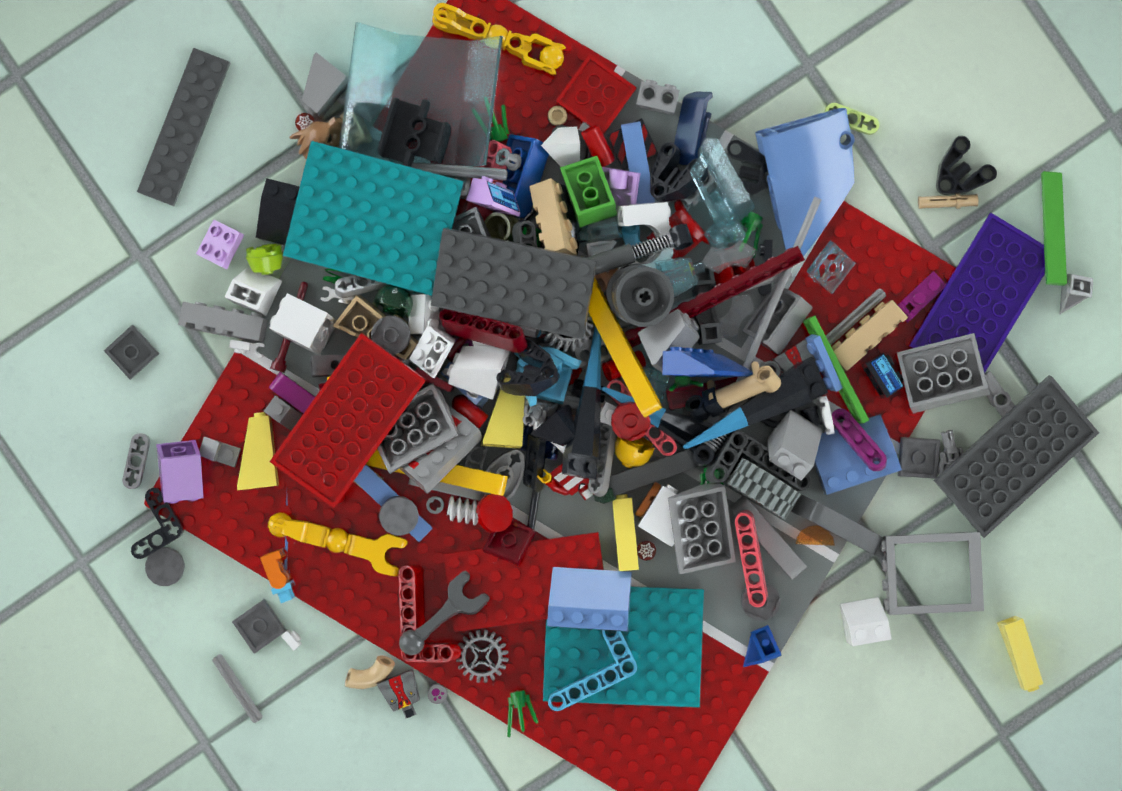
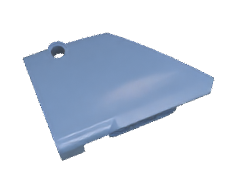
M846 108L830 110L755 132L759 152L766 159L769 173L767 183L776 224L782 232L785 251L793 247L814 197L821 199V202L800 249L803 257L830 222L855 183L852 150L855 138L850 130ZM846 134V140L841 143V136Z

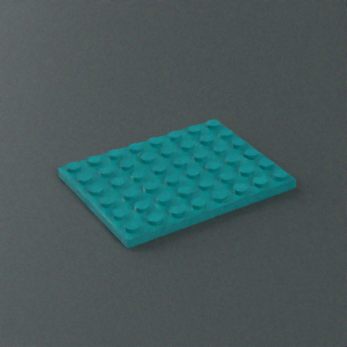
M311 141L283 256L432 296L443 228H453L464 181Z
M631 586L628 631H621L636 661L637 671L634 675L577 703L700 707L704 589ZM546 619L543 701L548 702L551 693L615 662L603 637L602 630L547 626L548 619ZM605 630V633L608 636H614L616 631ZM616 644L614 647V652L617 654H622L625 651L623 644ZM629 661L625 662L622 666L626 672L631 671L634 667L633 663ZM608 670L605 673L607 680H613L616 677V673L613 670ZM590 679L587 682V686L590 689H595L598 686V682L595 679ZM575 687L571 688L569 694L571 697L576 698L580 695V690ZM555 696L551 702H563L561 697Z

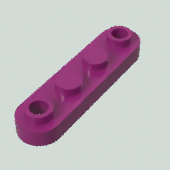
M836 409L831 414L833 425L838 433L870 470H883L887 464L884 452L847 410ZM874 461H879L880 463H879V464H874L873 462H874Z

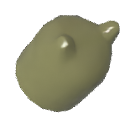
M497 212L490 214L484 222L491 237L513 242L512 228L519 220L515 216Z

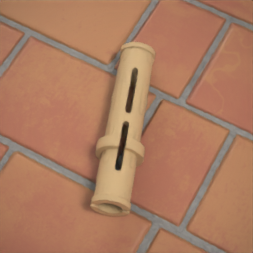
M956 193L951 196L918 197L919 209L978 207V194L960 195V193Z

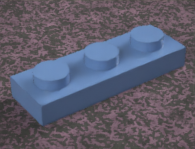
M811 334L806 337L807 349L814 356L815 363L819 372H821L826 388L837 392L843 387L822 339L818 335Z

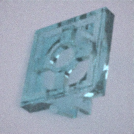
M829 241L806 272L814 282L833 294L856 263L834 242ZM830 254H835L837 256L835 260L829 261L827 257ZM823 263L825 265V273L820 277L819 268ZM835 263L836 269L833 273H830L829 267ZM830 276H836L834 279L827 281Z

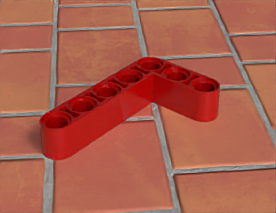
M416 564L403 566L399 570L400 637L404 632L411 629L416 630L424 625L423 571ZM409 570L413 573L412 578L409 576ZM410 589L413 591V597L410 596ZM411 609L414 611L413 617L410 615ZM424 641L422 651L415 656L407 655L401 650V656L406 662H449L457 660L461 655V648L456 643H425ZM430 648L433 651V656H430L429 654ZM448 648H449L450 651H451V656H450V657H449L448 654H447V649H448Z

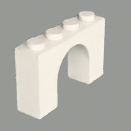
M668 202L617 206L618 226L646 225L653 231L655 238L666 235L671 229L669 225L671 210ZM673 247L666 250L663 249V251L660 250V252L656 251L657 253L654 252L645 262L634 264H641L655 269L660 268L662 271L666 270L664 263L670 265L669 263L671 262H665L664 260L671 261L669 259L673 256Z

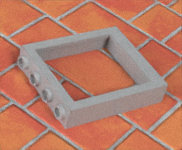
M980 532L883 536L884 540L880 544L881 552H884V560L881 561L882 571H885L882 587L883 591H886L883 607L884 611L887 610V614L984 611ZM968 541L971 603L897 607L894 544Z

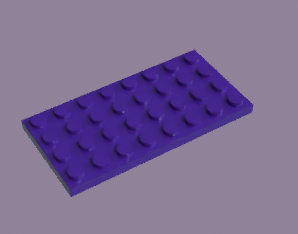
M990 212L918 329L909 347L913 349L974 333L985 373L1045 275L1044 244Z

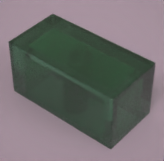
M608 488L604 496L597 497L594 495L595 501L605 504L615 500L612 488Z

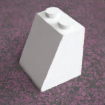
M287 293L286 297L279 304L277 314L272 317L269 328L280 336L320 356L335 329L333 325L336 320L327 312Z
M463 346L460 353L456 352L453 364L449 366L447 375L450 376L448 384L493 400L499 387L496 376L506 369L510 351L493 346Z
M667 484L666 487L661 485V489L637 526L672 547L674 539L668 498L676 495L678 490Z
M879 597L840 604L846 642L848 644L857 646L892 639L889 621Z

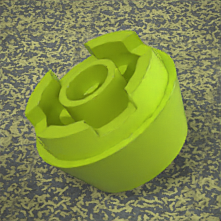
M263 244L256 247V249L253 247L246 248L247 256L245 258L253 272H261L262 275H267L281 268L284 252L282 251L281 244Z

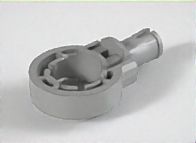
M525 397L524 424L527 425L529 423V426L535 424V421L540 420L541 416L543 420L546 417L552 416L557 411L558 403L537 398L536 405L530 407Z
M953 430L941 432L944 451L939 453L941 460L938 463V475L963 454V448L956 447Z

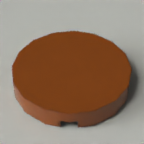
M654 482L637 508L636 516L642 517L661 489L659 483Z

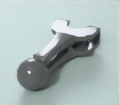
M463 571L449 583L448 599L431 619L416 630H408L401 635L399 646L405 654L416 655L420 653L424 647V641L449 618L459 613L467 615L476 614L489 602L490 597L485 593L474 599H468L463 595V587L470 580V574L467 571Z

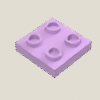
M602 167L616 203V210L617 206L636 204L640 173Z
M213 220L196 254L227 269L244 234Z

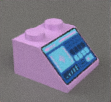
M482 176L481 179L473 178L467 195V201L494 212L520 217V210L514 192L506 189L507 185L499 182L494 184L492 183L493 179Z

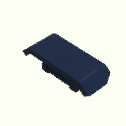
M696 91L687 94L683 98L674 144L681 152L679 161L681 165H688L693 159H699L698 150H705V139L709 119H711L712 115L706 112L708 101L713 98L712 92Z

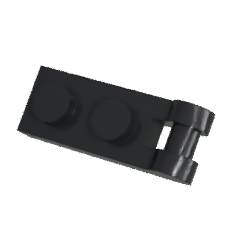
M764 240L763 244L759 245V256H762V264L772 257L773 240ZM772 283L758 287L759 294L763 296L769 294L772 289Z
M528 434L523 484L536 492H540L544 487V483L537 478V475L542 478L546 440Z

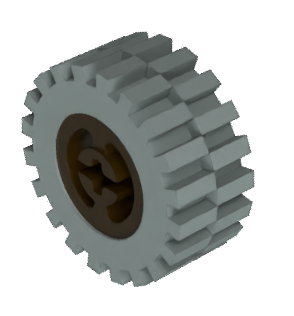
M744 458L740 460L727 481L729 486L786 520L801 496L792 487Z

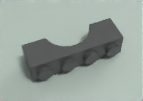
M713 264L701 265L702 270L698 272L694 271L693 266L689 268L693 297L714 288ZM715 306L696 315L695 319L699 327L697 332L700 336L698 344L707 345L722 342L720 322L716 315Z

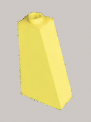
M504 378L503 382H508L511 378ZM500 388L481 441V446L522 447L525 396L511 395L505 393Z
M265 412L254 413V417L249 418L237 490L279 485L277 467L269 462L275 454L272 418L269 415L266 416Z
M627 494L616 495V499H612L618 570H639L632 498H628Z
M1013 616L997 622L1021 689L1028 690V692L1039 689V685L1043 684V680L1024 620Z

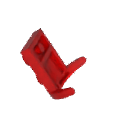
M681 200L674 202L676 212L669 217V225L672 228L680 224H687L694 243L682 250H675L673 248L672 265L673 263L674 265L676 264L675 261L679 262L678 258L686 256L700 242L703 241L708 245H713L716 242L692 218ZM653 232L647 237L648 240L655 239Z

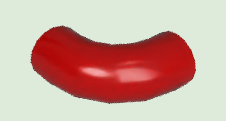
M463 394L455 396L452 400V408L466 417L478 429L489 416Z

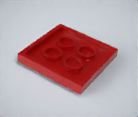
M589 54L555 102L589 127L598 124L604 135L637 87Z

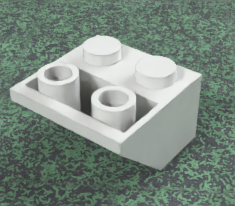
M247 267L232 280L225 298L234 304L267 316L282 280L270 275H262L261 272H253L251 268Z
M410 295L408 326L411 334L423 335L428 325L445 331L439 317L440 312L444 308L431 306V295Z
M428 325L409 360L432 378H435L455 339L445 331Z

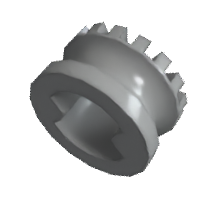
M433 496L428 499L426 507L430 513L438 514L443 510L444 502L440 497ZM434 499L441 503V507H438L436 511L430 508V503L434 502Z

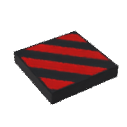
M641 118L635 122L640 121L646 155L647 159L659 153ZM620 128L608 134L607 137L622 169L625 170L628 169L622 129Z

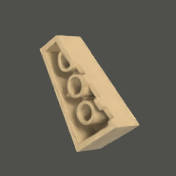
M550 178L531 185L530 191L533 207L539 213L535 217L536 223L542 230V233L539 234V239L543 242L544 249L577 256L576 249L578 246L575 238H572L571 235L573 228L566 216L568 209L566 203L561 198L563 191L560 183Z
M356 295L334 323L333 327L356 337L363 333L372 340L371 331L374 324L379 319L386 317V315L363 296ZM411 336L409 345L404 351L396 354V356L405 360L409 359L419 341Z
M893 300L886 304L881 302L874 308L876 312L871 317L867 315L859 322L861 326L855 330L853 327L845 334L847 338L842 343L838 341L832 346L844 372L865 356L869 349L871 350L880 343L883 337L890 334L897 327V324L904 322L908 318Z

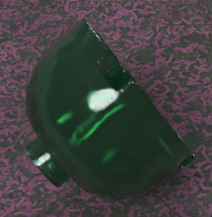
M385 285L378 290L373 305L376 308L380 305L383 307L382 311L394 316V314H397L403 318L405 314L406 318H408L412 310L413 299L405 288Z

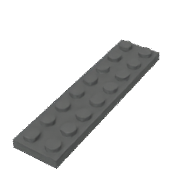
M193 48L138 187V193L175 206L230 66L229 61Z

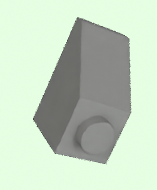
M274 396L264 410L266 414L291 431L303 415L279 396Z

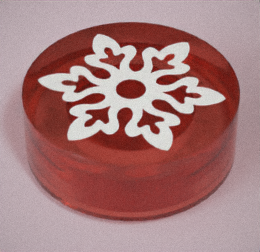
M301 113L297 116L295 125L300 131L307 128L315 120L310 114Z
M642 541L638 544L637 555L639 558L646 561L654 558L656 547L652 542Z

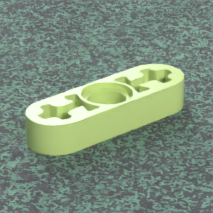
M838 103L829 104L824 111L832 110L833 107L837 109L846 108L847 115L854 114L857 117L855 124H849L850 129L866 135H873L879 129L877 118ZM861 117L864 118V120L862 121L864 123H869V121H872V125L875 126V128L867 130L868 126L864 124L861 125V128L858 127L859 123L861 122Z

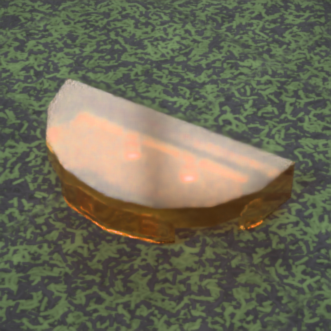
M817 525L807 526L802 529L795 541V544L835 546L834 538L830 532Z

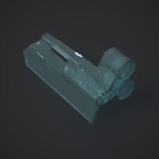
M705 138L699 149V157L692 166L690 173L714 222L706 230L704 236L712 250L720 252L730 242L738 243L746 237L741 220L755 208V205L718 138ZM706 167L717 184V188L711 194H709L701 180Z

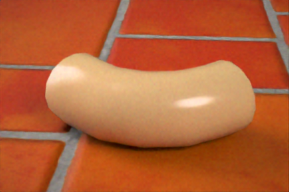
M380 655L377 656L374 664L368 669L357 670L350 668L345 679V687L354 689L376 687L378 683L387 679L395 666V662L387 656Z

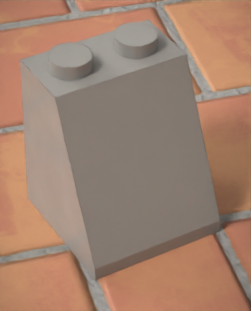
M317 52L312 59L302 102L305 105L303 108L314 118L318 116L322 119L349 86L350 81L347 76Z
M678 309L668 314L660 323L648 326L638 332L652 366L661 372L663 368V351H670V347L692 348L700 338L697 332L699 327L694 319L691 320L687 313L683 314Z
M790 410L767 437L769 461L802 481L814 466L822 429Z

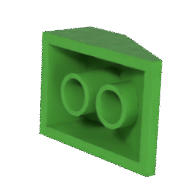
M598 156L560 167L579 227L617 216L616 203Z

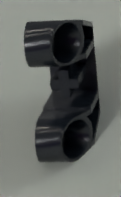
M958 136L953 140L938 166L936 189L940 194H965L993 181L997 176L995 167L986 164L961 184L959 181L972 170L969 167L970 165L963 161L952 172L949 171L970 149V141L965 136ZM958 140H963L966 143L964 150H959L956 147ZM988 168L992 171L990 179L983 177V169ZM941 181H949L951 187L948 191L941 189Z
M739 140L731 141L726 147L727 155L730 158L760 168L755 169L741 165L738 177L755 180L756 183L724 178L718 183V193L723 197L752 196L768 188V183L764 180V174L768 172L765 156ZM732 144L740 146L741 151L739 154L731 153L730 146ZM723 182H729L732 185L730 192H723L721 189Z
M672 142L662 145L650 175V193L659 202L686 199L701 187L708 177V167L701 159H693L684 171L677 168L681 152ZM674 148L673 154L668 156L670 149ZM702 165L701 170L695 173L697 166ZM664 190L662 195L656 196L660 191Z
M526 339L527 347L530 349L526 352L518 353L519 357L528 364L523 367V373L505 369L496 376L501 390L505 393L515 396H537L557 383L560 378L550 354L529 339ZM503 378H511L508 382H501Z

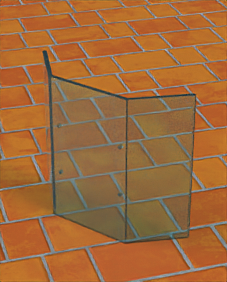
M356 22L339 148L386 161L400 162L389 158H382L377 151L390 105L395 97L401 101L421 106L422 100L425 99L430 102L427 118L443 123L448 122L451 126V136L441 164L468 167L486 165L503 36L473 41L403 35ZM418 122L415 125V130H421L424 125L423 122ZM410 142L409 149H415L418 142ZM415 156L413 160L415 163L438 164L435 161Z

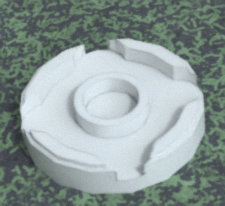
M827 396L819 397L822 421L827 428L825 432L827 435L834 434V425Z

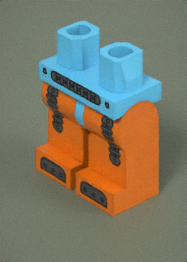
M283 548L260 557L268 580L273 587L271 589L272 594H278L281 603L295 597L292 587L295 586L294 579L290 581V573L285 569L281 559L286 555Z

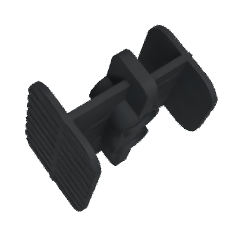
M395 97L390 105L387 120L381 134L377 149L378 154L382 158L403 162L402 165L411 167L415 156L441 164L451 136V126L448 122L443 123L427 118L430 108L428 100L423 99L421 106L401 101ZM418 122H423L424 124L421 130H415V125ZM417 141V147L409 149L410 142Z

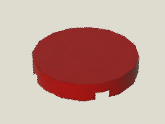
M628 401L622 403L612 413V429L621 439L628 441L641 439L646 435L650 427V416L644 417L635 402Z
M489 494L483 496L478 502L476 513H478L479 518L477 519L483 529L495 533L506 530L510 526L513 519V509L506 497Z

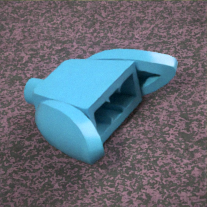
M541 347L550 354L559 373L562 369H577L582 362L554 347ZM514 352L519 358L515 372L523 373V367L528 364L519 357L518 353ZM525 396L530 407L536 405L537 396Z

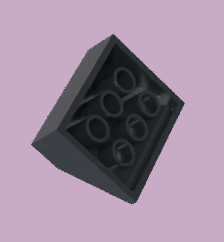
M266 178L260 201L256 238L281 245L286 244L300 186Z

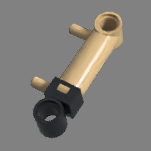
M752 362L753 375L718 390L715 388L714 381L709 380L707 382L708 389L702 392V397L700 395L691 396L686 401L685 407L696 421L702 422L707 420L710 415L715 417L725 413L726 407L764 391L767 393L775 392L780 387L781 380L770 366L759 367L758 362Z

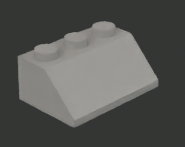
M777 283L774 284L771 292L767 294L742 330L753 339ZM784 288L761 344L780 355L813 307L801 296Z

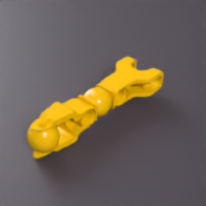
M439 3L434 7L432 23L436 28L473 40H482V43L486 42L492 49L503 48L504 51L507 49L509 53L521 58L522 63L528 67L556 75L555 69L559 68L564 61L562 50L566 49L563 44L552 42V40L538 34H532L529 37L519 33L512 34L510 30L508 33L502 25L486 24L482 19L469 15L459 8L446 3ZM480 26L484 32L477 34L473 31V28ZM517 40L520 46L514 48L510 45V41ZM532 43L545 46L540 52V61L528 57V53L532 50Z
M276 513L268 521V529L276 537L289 536L300 542L324 548L327 547L334 553L344 551L346 554L369 560L376 572L390 576H398L399 569L397 566L391 565L386 561L385 552L391 547L404 548L408 542L406 539L392 534L382 535L375 540L351 533L348 535L341 528L331 529L308 521L293 520L285 513Z

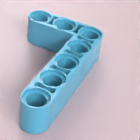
M602 630L603 637L615 662L551 693L548 705L552 710L560 711L635 674L637 671L636 661L621 631H616L614 636H608L605 630ZM616 644H623L625 646V651L622 654L614 652ZM627 661L634 665L633 669L629 672L624 671L622 668L623 664ZM608 670H613L616 673V677L613 680H607L605 673ZM588 680H597L598 686L595 689L588 688ZM571 688H578L580 695L576 698L571 697L569 694ZM553 697H561L563 703L560 706H554L551 702Z

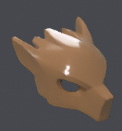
M333 117L327 123L323 121L313 122L307 128L292 134L289 138L299 139L297 146L301 145L299 154H303L305 159H307L311 141L339 147L340 133L345 125V121L342 118ZM330 134L332 136L331 142L327 143Z

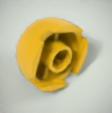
M617 436L615 455L622 462L623 466L627 468L639 467L650 460L655 447H652L653 444L644 437L635 441H628Z

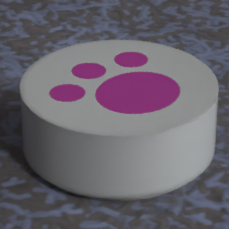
M441 684L432 685L428 690V699L434 704H440L445 701L447 689Z

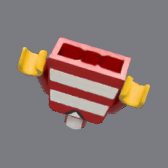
M562 464L550 473L543 469L546 473L543 478L537 475V478L542 483H545L553 492L566 496L570 494L572 496L579 492L584 500L593 495L588 489L589 480L562 474Z

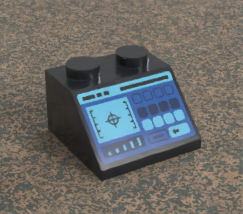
M884 353L861 365L881 399L888 398L904 387L902 375L899 371L895 372L892 367L894 365L893 360Z

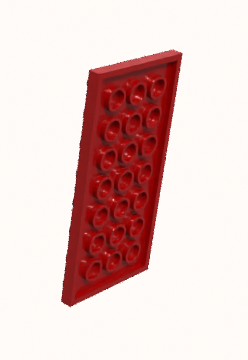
M361 333L269 462L335 508L427 379Z
M599 532L532 541L519 566L483 552V549L443 554L448 586L456 576L463 571H467L470 574V580L463 587V595L468 599H474L483 593L488 594L490 597L489 602L478 613L472 615L459 613L453 616V631L461 632L548 619L553 567L604 570Z

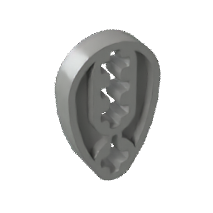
M517 448L498 456L485 470L501 474V470H509L508 474L510 477L507 479L504 497L507 500L516 493L524 472V453ZM516 453H519V458L521 460H516L513 463V465L510 466L512 461L511 454L516 455Z

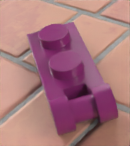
M934 271L898 304V307L908 317L905 320L907 323L946 286L945 282ZM908 303L913 307L911 311L905 307Z

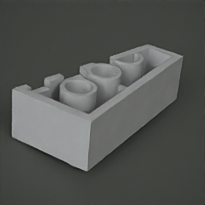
M183 302L178 325L191 330L263 343L268 320L262 318L263 315L251 312V315L244 314V311L238 309L227 311L225 307L214 305V307H208L205 303L195 302L193 304Z

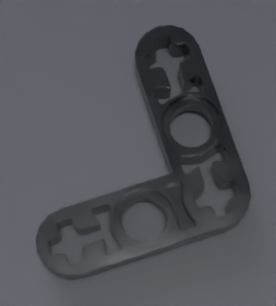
M159 488L149 489L145 494V500L161 528L132 545L131 554L137 559H143L180 538L184 532L183 525L170 503L166 502L155 509L154 506L158 504L155 500H150V497L152 496V491L159 493L157 499L159 503H162L163 497ZM162 508H167L170 512L167 519H162L159 515V511ZM174 518L175 521L171 523L174 527L178 526L177 535L170 534L172 528L170 524L165 526L164 522ZM156 534L160 535L163 539L162 544L159 546L154 545L152 542V538ZM145 540H148L150 547L143 550V555L141 553L137 554V546L143 547L147 545Z

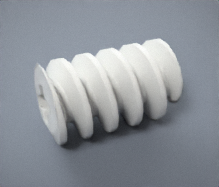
M451 496L447 511L450 521H453L457 516L458 522L465 518V523L468 524L472 519L473 525H476L478 523L477 518H479L478 513H476L477 501L474 500L472 505H470L469 499H466L463 504L461 497L454 502V497Z

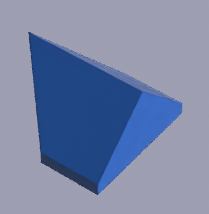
M769 625L750 632L751 636L743 667L764 663L782 656Z

